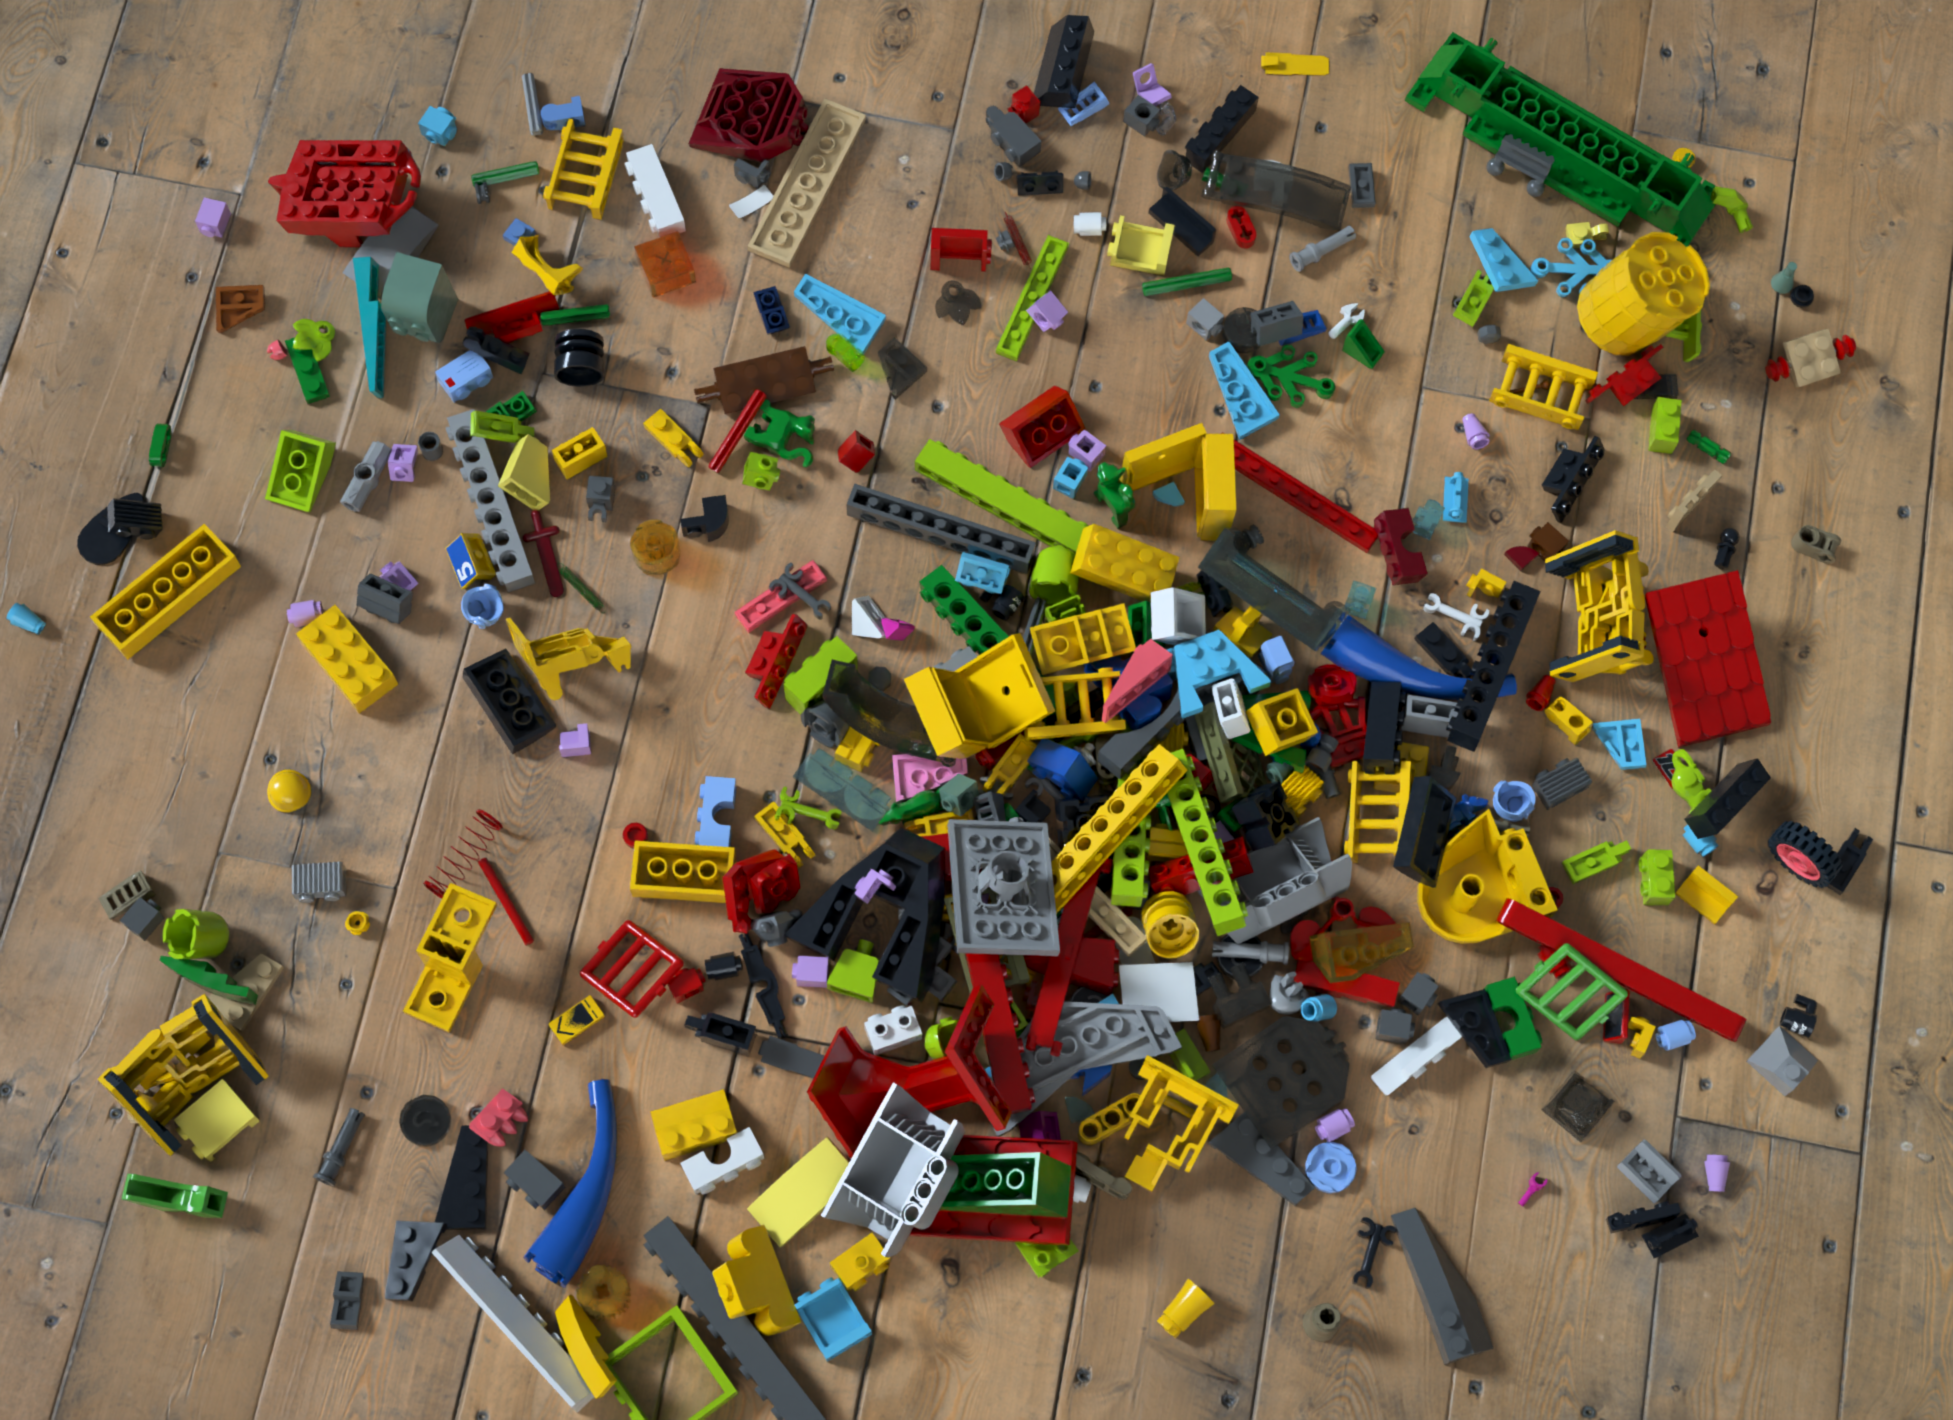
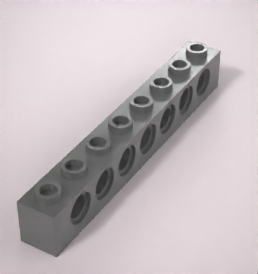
M854 484L846 504L847 516L960 553L965 552L1007 564L1009 569L1025 574L1028 573L1035 554L1036 542L858 484Z

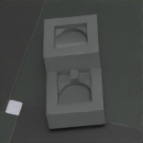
M337 1271L333 1292L334 1304L330 1321L331 1328L358 1330L364 1273Z

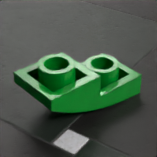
M522 390L504 404L500 401L486 412L516 417L519 421H523L536 413L537 410Z

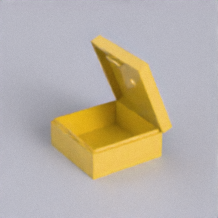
M1199 423L1125 452L1122 468L1125 467L1126 470L1120 477V481L1123 484H1128L1132 491L1194 468L1197 537H1200V540H1228L1236 513L1233 434H1207L1203 424Z
M1021 633L1009 636L955 671L927 667L904 679L937 756L965 759L986 748L997 747L1055 712ZM1005 686L1010 689L1009 695H1006L1004 692Z

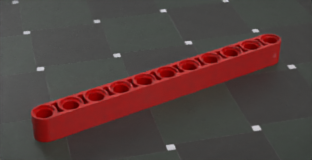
M1506 898L1496 919V922L1554 952L1563 944H1570L1621 986L1725 1039L1737 1042L1747 1021L1743 1016L1515 900Z

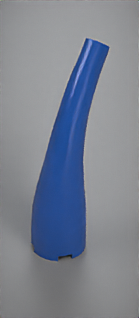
M1347 615L1321 652V655L1337 666L1370 682H1401L1402 692L1444 700H1459V697L1464 699L1466 696L1465 693H1462V690L1468 678L1445 675L1420 665L1350 615ZM1514 674L1506 675L1498 697L1516 694L1517 684Z
M608 1079L595 1080L588 1083L590 1107L596 1109V1136L589 1167L568 1198L523 1256L527 1263L531 1259L537 1263L535 1270L551 1282L556 1284L560 1279V1285L563 1288L567 1286L578 1271L590 1249L605 1212L612 1186L617 1152V1123L611 1081Z

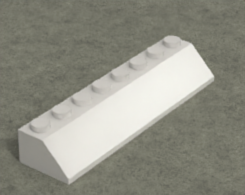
M458 1235L434 1249L432 1254L577 1413L594 1398L570 1354H567L561 1347L565 1344L555 1332L550 1335L544 1329L547 1323L538 1313L533 1316L526 1309L530 1304L521 1294L516 1297L509 1290L513 1285L503 1274L499 1278L492 1271L495 1268L494 1264L486 1256L481 1259L475 1253L478 1247L469 1237L464 1240Z

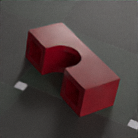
M1409 508L1384 510L1374 519V529L1379 537L1380 550L1385 558L1387 574L1391 579L1392 586L1418 583L1428 574L1422 552H1409L1403 547L1401 539H1405L1415 530Z

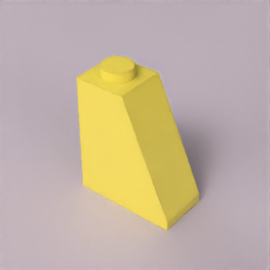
M527 434L516 442L498 487L531 509L538 511L549 504L548 448L537 438Z

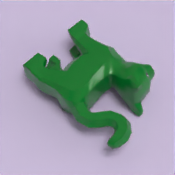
M765 399L760 409L764 412L762 418L770 423L767 430H762L761 425L755 423L753 427H748L744 434V439L755 446L767 448L770 453L780 455L784 459L792 460L803 456V467H809L814 457L810 450L807 448H796L788 451L786 447L793 433H796L813 445L814 440L812 436L815 431V418L811 415L797 417L789 411L775 409L770 401Z
M1103 462L1098 466L1097 477L1099 482L1098 489L1094 491V495L1099 502L1104 500L1112 510L1113 517H1111V521L1119 529L1127 524L1128 513L1135 508L1136 503L1131 487L1119 480L1126 470L1125 467L1118 469L1115 465Z

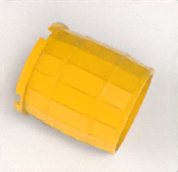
M1651 232L1638 238L1629 249L1623 251L1603 267L1584 286L1579 294L1577 304L1579 321L1588 338L1600 349L1611 354L1630 356L1643 350L1646 346L1659 341L1677 326H1680L1684 320L1699 313L1704 306L1705 297L1709 294L1710 282L1704 262L1691 245L1686 247L1677 241V236L1668 232Z

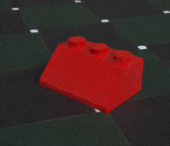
M1055 385L999 423L1008 443L1029 468H1032L1067 444L1075 434L1079 435L1084 429L1086 430L1069 392Z

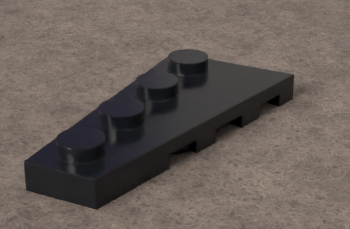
M469 1125L461 1126L435 1219L436 1223L448 1224L446 1230L486 1229L488 1142L472 1131Z

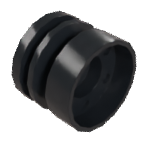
M570 329L556 335L554 338V353L556 357L554 360L555 379L562 384L576 387L590 386L601 382L604 378V361L602 359L604 356L603 337L597 332L586 329Z

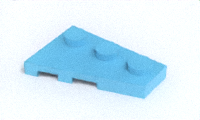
M1493 228L1472 231L1469 237L1495 292L1536 286L1538 279Z

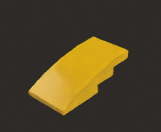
M1124 603L1030 627L1042 675L1130 653L1136 649Z

